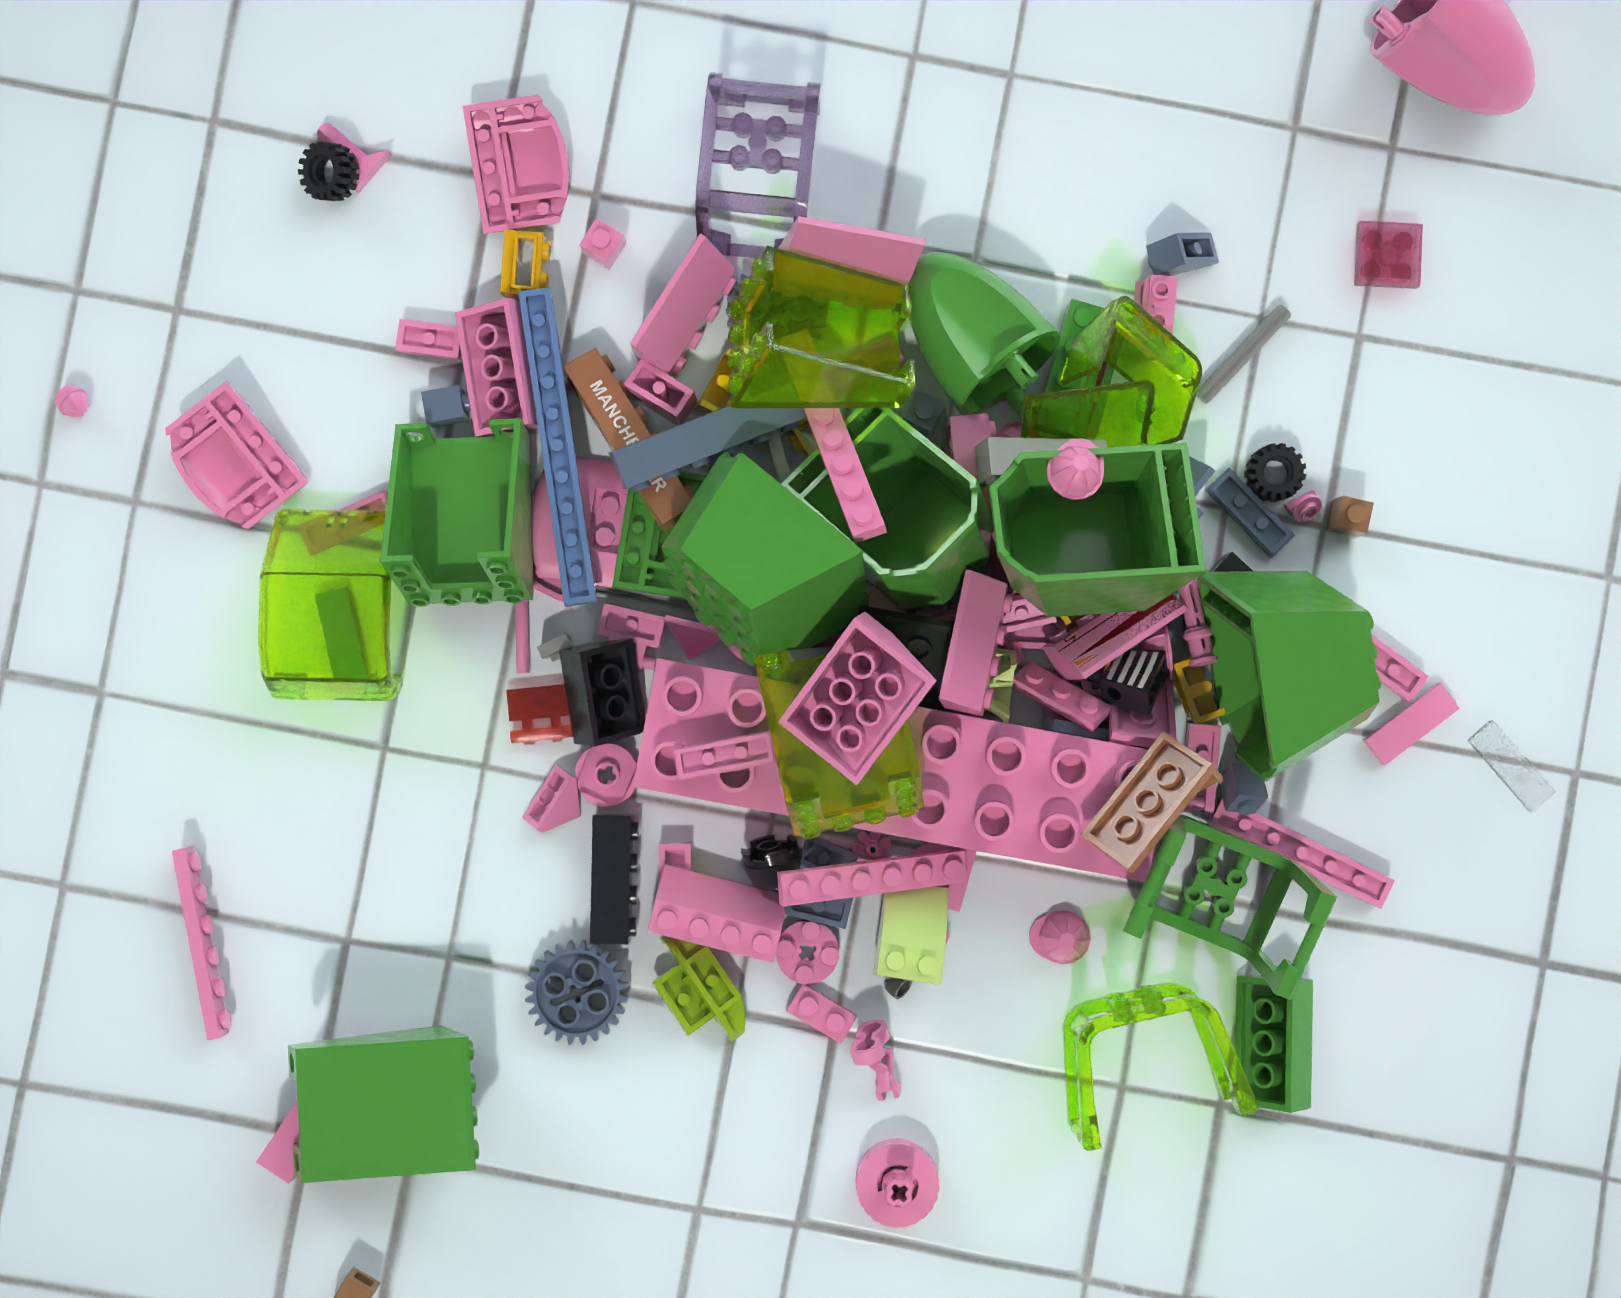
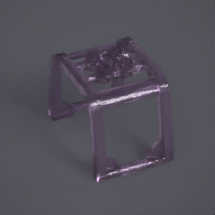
M709 73L697 174L695 217L697 237L700 233L706 236L722 255L775 261V253L784 238L775 239L774 247L731 243V234L712 229L710 209L794 218L793 224L798 216L807 217L817 115H820L821 83L808 82L806 87L724 78L723 73ZM746 101L789 106V112L804 113L803 125L786 124L780 116H771L768 120L753 119L745 112L736 114L734 118L718 117L719 105L745 107ZM716 130L734 132L739 138L749 137L750 151L742 145H736L730 151L715 149ZM766 137L774 142L781 141L784 137L801 139L799 158L782 156L780 151L774 148L766 150ZM713 163L730 164L737 171H743L747 168L764 169L769 174H776L781 170L798 171L796 196L791 198L712 190L710 188Z

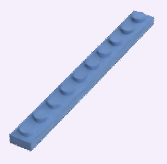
M550 287L519 291L564 606L597 602L552 292Z

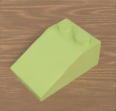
M934 886L884 893L873 975L941 984L946 949L949 888Z

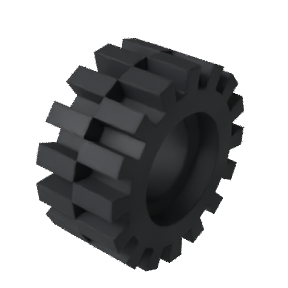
M322 141L310 144V149L303 151L306 158L299 159V164L303 165V169H298V175H303L304 177L299 180L300 184L307 186L304 189L306 194H312V198L325 201H343L344 197L349 198L352 195L349 190H355L357 187L353 180H359L360 175L354 174V170L359 169V164L352 162L356 159L354 153H349L350 149L347 146H342V144ZM330 159L333 165V176L328 184L325 180L324 169Z
M1272 443L1262 447L1250 456L1252 458L1246 463L1248 468L1244 471V477H1248L1246 485L1248 487L1251 486L1253 492L1259 495L1261 500H1270V502L1285 500L1295 495L1304 485L1302 481L1306 480L1307 474H1304L1306 463L1302 464L1300 459L1303 457L1300 453L1297 455L1294 452L1296 450L1294 447L1288 448L1284 443L1278 445ZM1278 461L1285 466L1287 476L1282 484L1274 485L1266 480L1264 468L1268 462Z

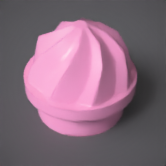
M74 385L63 387L55 396V403L63 415L81 417L90 406L86 392Z

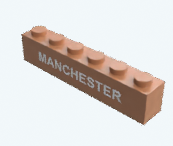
M594 348L563 366L567 380L612 451L656 434V432L650 434L645 424L648 423V420L639 406L634 408L628 398L632 397V395L624 386V381L617 382L612 372L615 371V368L606 354L601 356L598 350ZM680 475L664 481L662 476H658L649 480L651 483L650 487L638 491L663 532L676 525L695 495L689 485L683 487L678 479Z

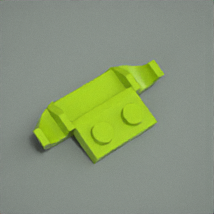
M664 935L661 936L659 939L671 951L677 965L651 982V984L685 1034L689 1036L714 1018L725 1031L730 1043L740 1037L745 1032L743 997L710 948Z

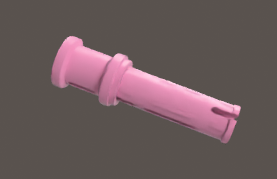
M1195 579L1178 590L1180 601L1187 608V611L1183 613L1187 628L1184 631L1183 638L1188 641L1191 655L1190 667L1203 666L1219 661L1218 656L1213 653L1210 639L1213 632L1210 626H1206L1201 598Z

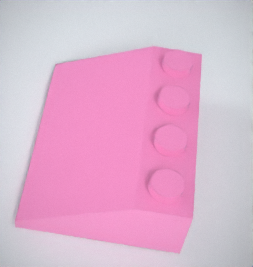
M798 216L775 253L772 288L781 289L783 293L789 295L804 293L810 294L818 300L833 298L843 300L848 305H860L862 303L874 305L873 307L877 310H891L900 303L905 295L907 285L911 280L924 248L925 239Z
M701 233L630 342L638 361L643 359L671 377L673 374L679 376L687 363V359L684 358L690 348L695 350L704 336L701 330L707 321L712 323L721 310V307L718 305L724 295L730 296L733 292L734 284L738 283V280L735 279L737 276L736 268Z
M863 612L851 621L778 723L855 785H858L937 680L891 631L868 613Z

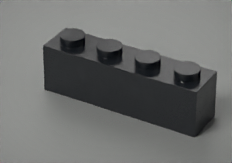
M634 814L593 815L590 944L628 945L631 942V936L636 937L637 917H632V904L637 905L638 886L632 885V873H638L639 857L638 853H633V841L639 840V822L634 821Z

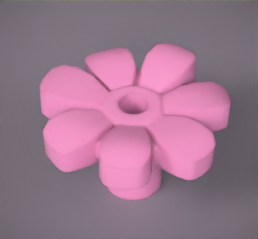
M860 831L857 834L860 843H853L851 847L853 853L860 854L857 862L890 858L891 853L886 850L887 847L891 846L890 838L887 836L880 838L881 833L871 831L870 835H868L866 831ZM870 847H875V850L870 851Z

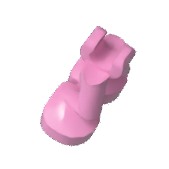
M871 1020L862 1023L858 1027L855 1034L856 1040L853 1041L850 1049L851 1057L855 1065H868L876 1072L875 1093L879 1101L885 1100L886 1092L890 1090L893 1092L894 1098H899L901 1085L893 1076V1049L883 1047L890 1039L889 1029L884 1020Z

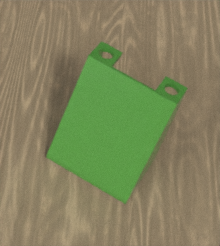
M521 418L489 420V426L494 436L436 439L427 423L395 424L380 563L408 604L425 607L436 603L456 606L463 602L486 605L490 604L491 601L521 603L523 600H533L530 436ZM502 428H513L514 432H506ZM417 432L423 436H412L408 433Z
M440 1025L289 1044V1078L296 1082L299 1143H293L294 1177L301 1183L476 1170L475 1159L479 1158V1144L474 1139V1126H477L478 1116L475 1106H472V1093H475L476 1081L474 1074L470 1071V1060L474 1058V1047L472 1041L469 1040V1036Z

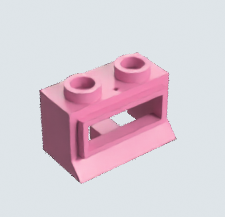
M1150 274L1146 280L1136 281L1131 344L1165 347L1172 340L1178 277Z

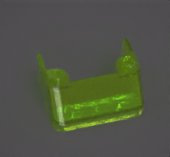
M1122 296L1112 300L1072 341L1059 381L1064 385L1100 371L1103 361H1105L1138 389L1135 408L1137 413L1149 424L1143 443L1155 445L1181 441L1185 435L1202 377L1201 362L1191 350L1130 297Z

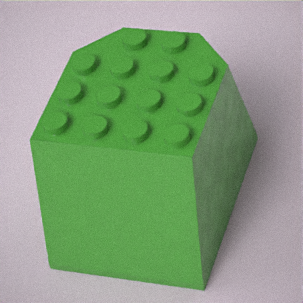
M871 394L844 423L885 523L887 533L854 543L818 448L781 484L863 550L865 578L901 610L945 605L962 588L965 571L972 570L978 572L990 560L992 518L979 482L974 476Z
M1187 443L1088 448L1097 458L1103 457L1104 476L1098 490L1088 498L1080 500L1062 497L1053 490L1048 482L1046 472L1048 461L1056 457L1062 450L1019 453L1010 466L989 488L996 551L1012 589L1047 617L1147 610L1206 572Z
M723 453L719 456L662 545L665 558L663 563L669 572L668 580L678 592H681L694 609V614L700 623L705 627L711 625L717 631V635L723 643L729 647L733 644L740 651L741 657L750 666L756 664L764 672L769 670L788 650L808 649L845 630L851 621L858 616L859 605L868 607L863 550L743 453H738L735 457H731L728 453Z
M1308 571L1205 572L1197 578L1206 626H1210L1213 632L1210 636L1213 653L1218 656L1219 660L1210 664L1217 709L1224 708L1226 714L1218 717L1222 726L1228 724L1237 743L1232 748L1236 758L1263 782L1274 778L1369 718L1380 702L1378 689L1381 687V681L1376 672L1375 659L1377 658V649L1372 641L1371 634L1374 622L1371 613L1367 609Z

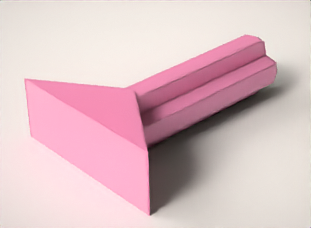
M327 122L321 125L316 133L317 138L322 142L342 144V146H347L350 149L349 153H354L356 159L352 162L359 164V169L355 170L356 174H360L359 180H355L357 185L355 191L358 194L392 156L388 150L367 155Z

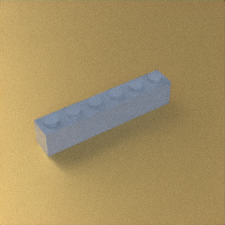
M790 381L611 451L609 455L622 488L628 489L631 487L634 493L650 487L651 483L649 480L658 476H662L664 481L680 475L681 471L679 468L691 464L694 469L710 463L709 456L718 452L730 455L740 451L739 444L748 440L751 441L752 445L763 442L770 438L768 432L780 428L781 433L799 427L797 421L806 418L793 382Z

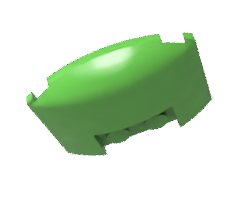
M681 472L678 479L683 487L689 485L694 494H696L707 475ZM631 487L628 488L612 588L684 598L681 592H678L668 580L669 572L663 563L665 558L662 545L674 527L663 532L638 491L633 493Z

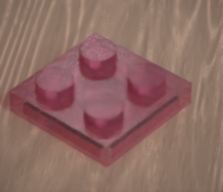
M1360 220L1356 228L1354 286L1419 288L1421 283L1423 224Z

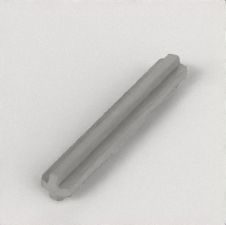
M1278 305L1201 385L1195 393L1196 396L1205 404L1209 403L1291 317L1290 311L1283 305Z

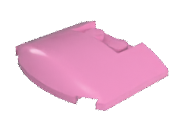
M538 95L462 106L483 234L503 232L504 229L516 230L556 224L560 222L562 217L560 214L567 200L569 186L567 152L554 116L541 103L543 100Z
M227 381L165 428L166 436L170 435L172 459L191 491L217 515L243 524L241 526L243 528H251L309 483L293 459L287 455L253 413L250 406Z
M576 457L595 586L614 589L612 588L628 489L622 488L612 462ZM543 473L531 502L533 562L537 568L535 572L538 578L561 581L545 473Z

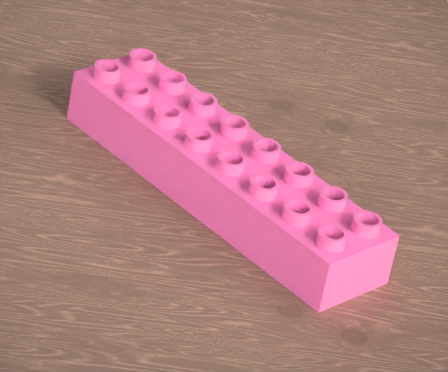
M657 658L633 787L1145 882L1150 871L1154 848L1132 874L1081 835L1148 749L917 707L860 783L855 785L778 723L804 685ZM771 730L777 763L678 781L673 748Z

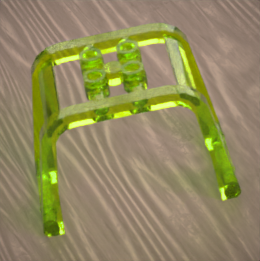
M1161 983L1141 986L1126 992L1107 994L1104 997L1084 1001L1070 1010L1062 1025L1067 1123L1085 1150L1092 1151L1102 1148L1093 1090L1090 1052L1093 1038L1099 1032L1180 1012L1189 1011L1206 1053L1218 1095L1224 1100L1232 1099L1234 1109L1241 1116L1257 1111V1101L1219 1012L1209 1002L1198 998L1186 986L1178 983ZM1166 997H1175V998L1163 1000V998H1166ZM1106 1011H1107L1106 1014H1101V1015L1096 1016V1017H1094V1018H1092V1019H1089V1018L1087 1017V1016H1090V1015H1093V1014L1102 1013V1012H1106Z

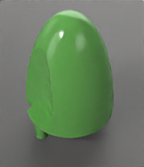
M935 252L919 257L905 291L906 308L914 336L923 357L943 391L961 415L978 414L1000 401L1006 400L1019 416V419L1021 421L1028 418L1026 414L1033 415L1037 407L1033 405L1022 390L1029 387L1028 382L1032 385L1038 379L1039 375L1035 372L1046 363L1057 348L1060 341L1059 332L1015 288L983 266L949 253Z

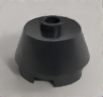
M774 834L759 837L750 841L751 848H741L742 859L740 865L757 889L778 890L777 872L797 870L801 867L803 850L799 847L797 838L790 834L787 836V840H775Z

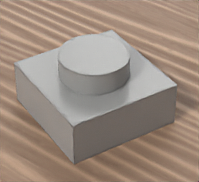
M563 634L538 646L537 649L542 659L551 658L552 662L560 660L559 650L574 647V644L569 634Z

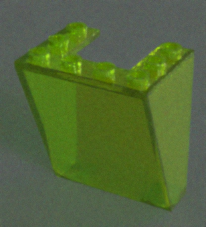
M767 245L761 257L755 258L749 278L743 279L738 298H733L729 306L728 316L732 318V325L728 333V342H732V349L727 361L728 367H731V375L727 384V392L731 393L730 407L900 408L915 388L914 360L908 359L900 370L898 331L912 311L911 286Z
M786 649L755 656L754 660L785 803L795 838L811 839L819 836L821 832L833 829L836 832H842L853 828L855 824L864 822L867 824H878L885 821L886 817L895 815L909 817L924 809L921 772L908 719L858 785H855L778 723L827 656L826 654L789 663ZM779 661V662L774 663V664H767V663H770V662Z

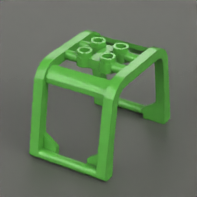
M1180 814L1165 833L1123 931L1141 939L1151 918L1203 939L1247 959L1265 979L1274 994L1291 1000L1337 900V896L1305 867L1288 857ZM1189 832L1209 840L1210 843L1206 852L1196 858V871L1191 882H1188L1183 887L1184 901L1179 913H1176L1155 903L1171 866L1174 865L1181 850L1186 833ZM1222 846L1240 853L1235 865L1229 866L1225 871L1226 882L1222 881L1218 876H1212L1217 871L1216 859ZM1253 858L1276 869L1244 940L1220 931L1224 919L1234 912L1233 902L1239 889L1247 883L1245 872ZM1293 879L1308 894L1303 917L1310 925L1293 963L1283 959L1277 967L1261 951V948ZM1204 890L1215 896L1212 900L1214 912L1208 925L1190 918L1195 906L1203 902L1205 898Z

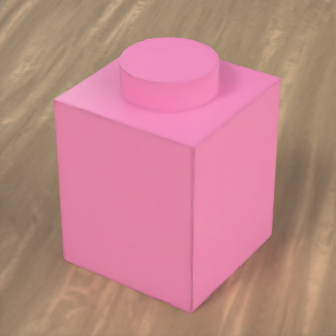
M596 218L579 245L583 254L610 270L625 247L626 241L623 234Z

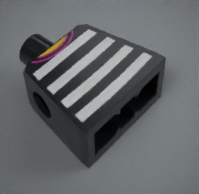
M1129 649L1088 676L1087 681L1100 683L1102 700L1105 703L1150 715L1168 676L1166 651Z

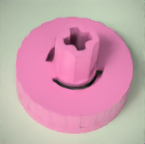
M887 1139L867 1150L858 1164L855 1178L857 1196L864 1211L876 1222L894 1228L908 1227L924 1219L933 1209L938 1198L939 1177L932 1158L918 1144L906 1139ZM893 1167H901V1168H905V1167H906L905 1170H902V1169H892V1170H890L889 1172H887V1173L885 1174V1176L883 1177V1180H882V1190L878 1191L879 1189H881V1179H882V1176L884 1175V1173H885L887 1170H889L890 1168H893ZM895 1184L898 1187L903 1186L904 1192L895 1191L892 1186Z

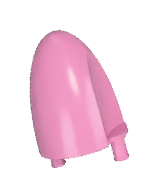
M1399 0L1391 11L1385 5L1381 6L1369 20L1371 24L1378 28L1370 44V54L1401 79L1434 99L1476 114L1502 115L1519 110L1532 96L1535 87V67L1531 49L1519 22L1505 0Z

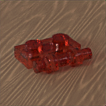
M564 684L506 690L509 722L522 720V730L510 731L512 744L524 742V745H534L535 741L551 739L553 742H563V738L573 737L571 725L562 726L561 716H569ZM550 717L551 727L534 728L533 719Z

